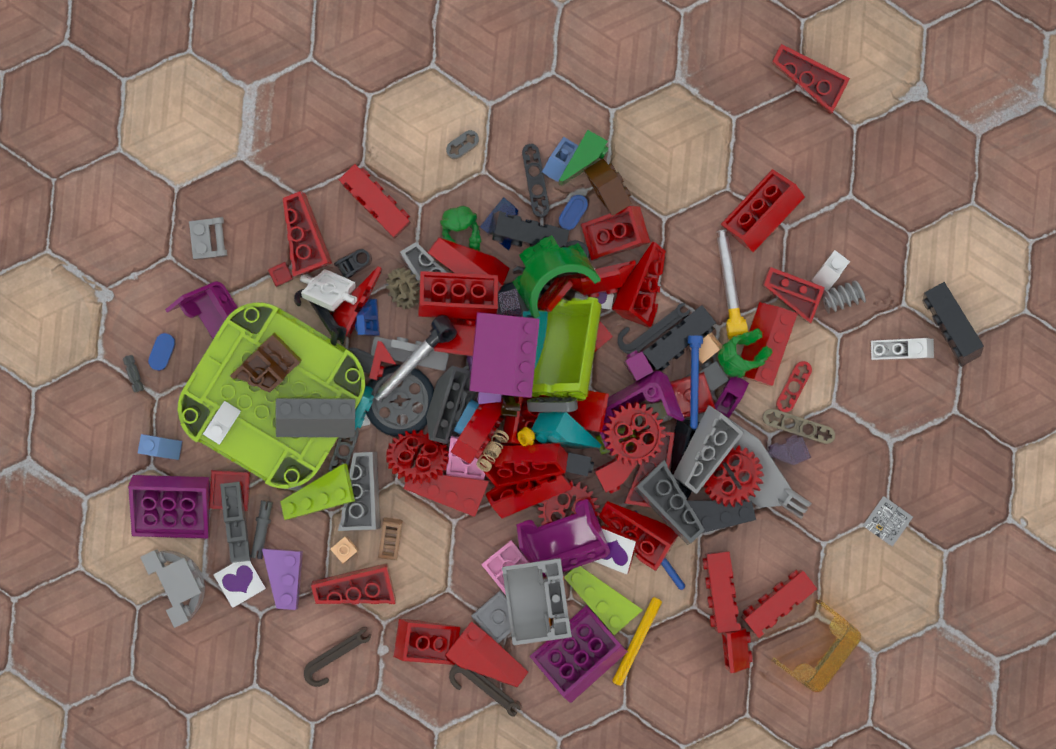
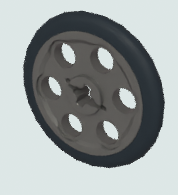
M401 365L385 367L382 377H379L378 380L371 379L367 385L373 388L371 395L377 394V390ZM414 368L405 377L402 385L396 387L385 399H382V402L373 398L369 411H365L370 422L386 435L398 437V434L405 436V431L412 434L413 430L417 433L427 425L426 416L433 397L434 387L423 372ZM413 383L420 386L418 394H412L409 390ZM398 395L405 399L411 398V400L403 402L402 406L395 402L389 403V401H395ZM420 402L423 405L421 413L413 412L412 406L414 403ZM383 407H387L390 410V416L387 418H382L379 414L380 409ZM401 414H405L408 417V422L405 425H400L397 422V418Z

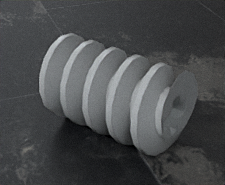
M856 280L852 281V286L850 283H845L844 287L838 285L837 290L832 287L830 293L828 290L823 291V303L828 314H830L831 307L834 312H837L838 305L843 310L844 303L851 307V301H854L856 305H859L860 298L864 303L866 302L864 291Z

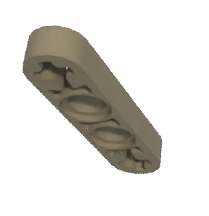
M768 409L763 413V422L768 426L823 444H829L835 439L834 430L828 426L776 409ZM771 412L777 418H780V414L784 415L781 420V426H777L779 422L772 420L770 423L766 415L771 414ZM787 418H792L795 421V426L792 429H788L784 425V421ZM805 424H810L813 427V432L810 435L804 434L802 430ZM817 426L820 427L818 430L820 432L828 430L831 438H827L826 441L823 440L824 437L821 435H817V438H814Z

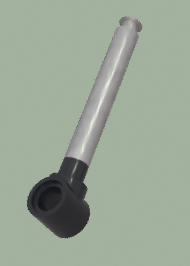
M441 315L432 321L431 335L377 390L378 393L374 394V398L377 401L382 402V399L386 398L439 342L445 343L455 338L457 330L448 316Z

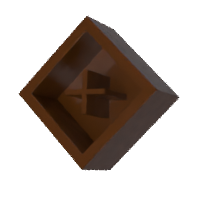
M601 159L584 170L597 197L612 216L632 204L629 199L631 193L623 185L624 180L620 173L616 172L612 163L608 164L604 159Z

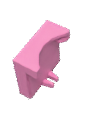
M451 436L446 475L484 480L485 473L476 465L478 459L474 458L472 463L469 464L451 453L453 446L459 438Z
M510 540L481 565L506 595L502 567L530 562L514 542Z

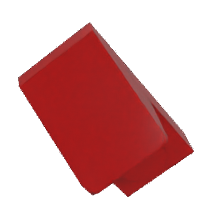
M381 341L377 342L369 376L373 380H378L379 377L383 376L385 366H382V362L397 365Z

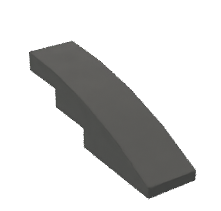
M240 482L220 484L231 563L251 561Z

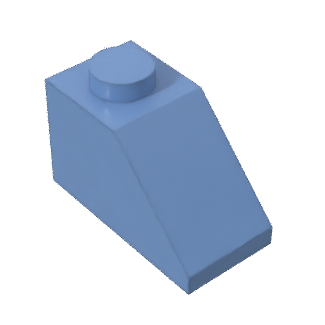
M563 137L549 157L542 173L558 182L578 145Z
M141 434L138 454L179 460L183 441Z

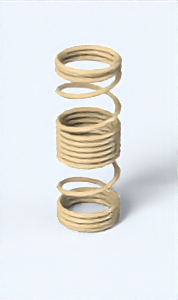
M495 431L494 436L491 438L492 442L487 444L484 449V455H481L480 459H478L476 465L482 471H490L492 465L486 459H481V457L485 456L488 460L490 459L487 456L493 459L498 458L501 449H503L500 443L493 442V437L504 443L508 441L509 436L504 431ZM497 433L503 434L504 436H506L507 439L500 435H497Z

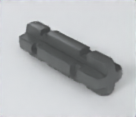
M133 355L124 357L123 362L127 366L126 371L130 383L133 384L131 385L133 392L144 390L143 384L140 382L141 378L137 366L134 365Z

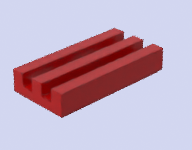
M557 277L538 300V310L551 312L572 287L573 283L569 279L565 280Z

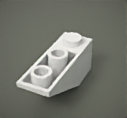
M917 338L871 341L872 360L934 358V339Z

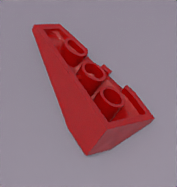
M656 242L650 244L619 290L612 310L622 318L649 328L652 326L658 309V304H655L657 293H660L661 286H658L659 275L663 273L666 253Z

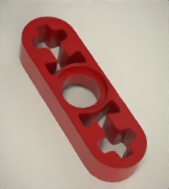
M801 361L794 366L776 401V407L779 411L789 412L795 406L812 373V367L808 362ZM805 365L808 372L807 374H802L801 379H804L802 383L799 379L793 378L794 374L798 376L800 373L798 367ZM792 381L799 384V390L795 393L789 390V384ZM786 391L789 395L795 396V398L793 400V398L790 397L788 401L790 407H785L783 409L780 401L786 400L788 396L784 395Z

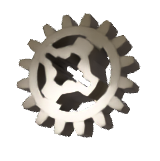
M405 267L397 268L388 274L389 278L386 279V282L389 285L386 286V289L390 290L388 296L393 297L392 302L396 301L397 307L402 306L403 309H410L419 303L420 289L418 287L420 281L415 280L416 275H411V270H405Z

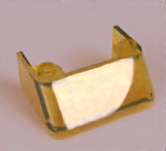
M817 600V604L834 616L829 624V629L837 637L814 668L806 663H801L792 672L777 659H772L775 664L812 692L824 690L861 640V633L857 628L824 602Z

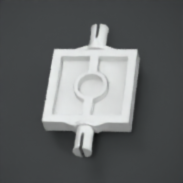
M326 269L314 278L305 274L300 277L301 282L308 284L301 292L302 298L334 311L343 301L353 305L357 302V297L350 295L356 288L354 281Z

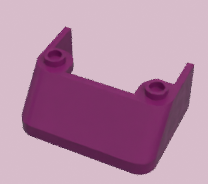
M215 281L182 295L165 310L168 313L180 307L183 313L190 318L199 316L214 339L226 318L238 307L226 287L222 283Z
M654 371L608 397L604 423H610L607 416L614 417L615 415L612 410L614 409L619 412V405L626 408V403L628 402L633 407L634 402L640 404L645 400L652 403L662 400L668 416L680 421L685 419L668 376L661 371ZM603 424V430H608V427ZM600 432L602 440L607 437V434ZM603 441L604 446L609 444V442Z

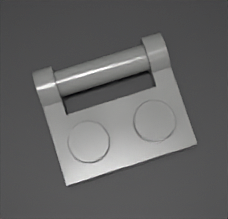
M223 217L189 221L194 260L228 256L224 245ZM211 225H215L217 251H212Z

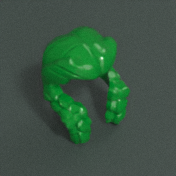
M464 205L446 210L443 213L442 220H440L442 238L456 243L449 235L450 231H463L470 227L472 235L469 238V248L480 251L481 237L479 226L476 222L477 214Z
M760 329L734 336L722 345L718 353V360L725 374L731 377L742 378L746 371L763 366L766 363L765 361L773 353L772 349L768 346L763 347L758 355L754 357L753 361L744 360L736 351L737 344L750 345L762 338V331Z

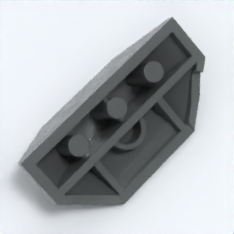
M451 366L437 380L426 416L430 440L448 444L451 436L456 437L458 433L454 432V429L471 399H475L477 393L469 391L470 370Z

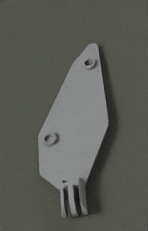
M705 412L698 414V422L701 421ZM730 420L744 433L734 445V450H736L738 445H740L742 451L746 447L749 453L754 452L755 457H758L760 460L758 464L763 466V469L759 470L764 473V476L759 477L762 479L763 484H757L761 490H754L756 497L750 495L749 500L760 508L783 506L802 519L803 513L807 512V507H810L812 503L792 490L761 441ZM735 460L732 466H737L740 460ZM723 463V466L731 476L737 488L741 489V485L737 481L733 472L728 467L727 463ZM745 475L744 477H742L741 481H747L749 479V475Z

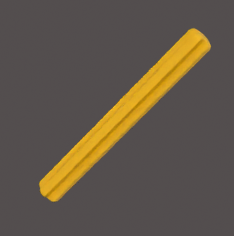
M652 598L627 649L628 652L624 655L612 680L614 684L618 686L623 684L662 604L660 599Z

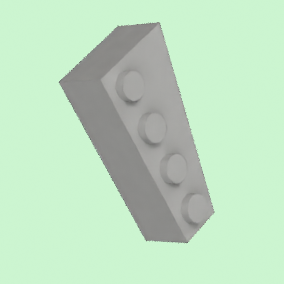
M417 242L400 251L399 255L407 268L411 270V275H416V281H420L421 271L447 273Z
M708 405L673 475L674 478L697 494L744 433L721 412Z

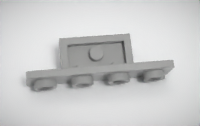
M374 337L371 355H375L377 342L381 341L394 360L405 362L423 342L416 341L415 344L408 343V339L397 337V340ZM432 349L418 365L445 371L449 353L437 352Z

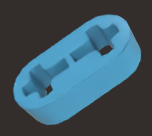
M470 400L454 432L461 435L480 404L478 402Z

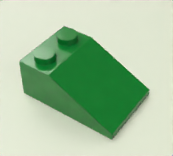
M587 130L560 177L559 185H565L583 173L585 169L598 162L599 159H604L609 149L607 147L608 141Z

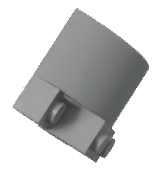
M157 549L141 556L140 558L148 574L157 573L173 606L167 609L166 612L174 628L190 621L200 609L205 595L204 578L196 563L186 555L175 551H158ZM167 561L173 562L166 567L164 565ZM191 598L189 605L184 606L182 602Z
M561 558L502 567L513 645L572 637ZM542 573H545L547 578L543 579ZM549 618H553L552 626L549 624Z

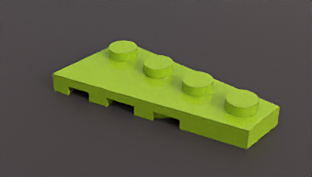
M347 464L340 465L280 501L284 520L354 502L355 499Z
M581 566L572 569L564 576L565 580L613 635L618 633L643 611V609Z

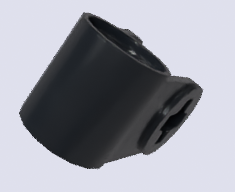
M359 249L341 258L334 265L339 268L344 278L349 279L369 266L372 262V256L368 251ZM362 253L367 255L365 263L358 262V256Z

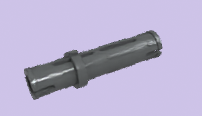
M261 500L259 516L256 517L257 526L250 555L251 558L256 559V554L257 559L263 558L262 549L265 545L268 524L271 523L269 518L273 502L267 501L265 509L266 501Z

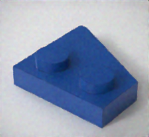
M369 299L357 314L355 328L358 335H380L377 299Z

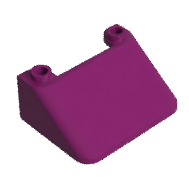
M588 499L576 503L575 511L577 514L537 527L532 520L516 524L519 548L530 563L561 558L562 572L600 560L610 554V548Z

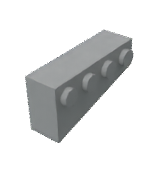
M377 452L353 453L349 476L355 501L344 504L338 531L380 529Z

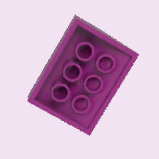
M477 312L469 391L532 398L540 319Z
M132 475L128 486L132 536L209 538V477Z
M587 605L569 620L572 637L548 640L529 656L569 703H572L628 652Z

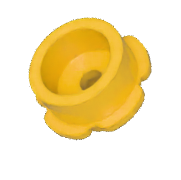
M524 427L518 432L517 436L521 445H533L535 434L531 429Z

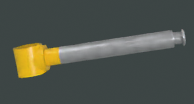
M719 230L716 233L719 235L717 241L729 312L726 330L728 340H731L734 336L748 332L746 319L741 317L729 237L726 236L727 230Z

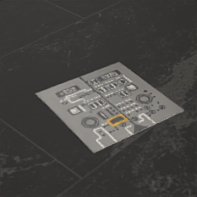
M883 496L863 526L893 547L913 516Z

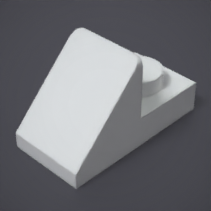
M834 250L811 282L825 287L824 290H829L850 261Z
M224 401L203 435L220 445L241 411Z

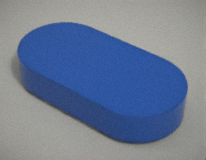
M574 195L571 197L559 216L561 228L572 230L576 227L588 207L587 199L584 196Z
M163 333L156 338L148 360L152 369L160 371L168 366L176 344L172 335Z

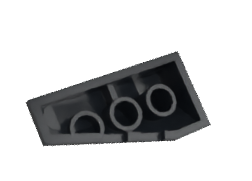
M677 420L672 447V475H674L696 429L690 427V420ZM676 479L679 488L687 498L686 500H688L692 491Z

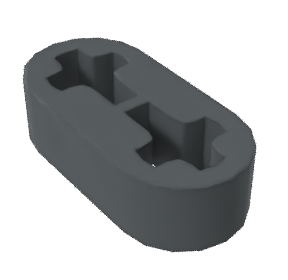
M472 130L461 134L447 145V155L451 159H459L478 145V134ZM467 135L475 136L473 144L470 142L465 145L463 144L467 141ZM462 145V147L458 150V155H456L455 153H450L452 151V146L456 148Z

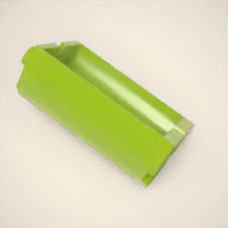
M587 297V300L572 298L571 301L561 299L555 308L548 312L546 337L539 361L534 369L533 397L546 395L550 397L577 398V401L586 399L602 308L597 298Z

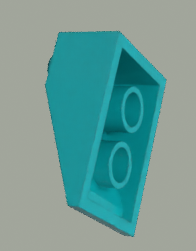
M567 412L539 413L531 429L535 434L536 440L543 444L560 443L562 447L572 449L601 447V444Z

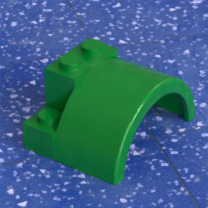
M551 235L543 238L538 244L526 248L519 254L526 268L522 275L512 282L531 316L538 318L540 314L537 302L540 291L553 277L566 272H578L588 276L594 284L601 281L579 243L568 248L559 247Z

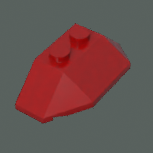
M633 260L595 269L601 279L596 284L582 273L563 276L560 279H569L573 283L570 289L583 297L597 298L600 297L599 293L607 292V295L618 293V289L623 286L636 265V261Z

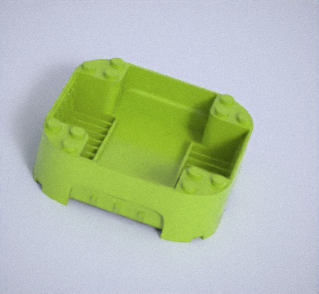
M263 302L246 304L234 310L226 318L183 388L178 401L180 423L185 433L196 443L200 442L264 480L265 484L283 489L296 487L308 482L317 473L338 437H276V398H355L356 409L365 389L363 368L357 357L350 350L339 343H336V346L332 345L330 342L331 338L283 309ZM274 332L302 359L301 363L287 374L285 379L271 392L264 391L257 386H251L248 382L238 378L233 379L230 377L237 367ZM226 401L241 412L219 445L203 435L223 402Z

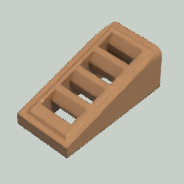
M383 519L378 558L397 560L403 520ZM386 526L398 527V529L386 528ZM385 533L397 534V537L386 536ZM384 541L396 542V544H385ZM383 548L392 549L395 551L394 553L383 551Z

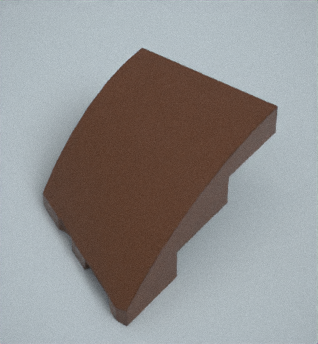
M274 332L237 367L230 377L233 379L238 378L248 382L251 386H257L264 391L271 392L285 379L287 374L301 363L302 359Z

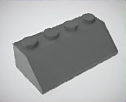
M276 398V437L355 438V398Z

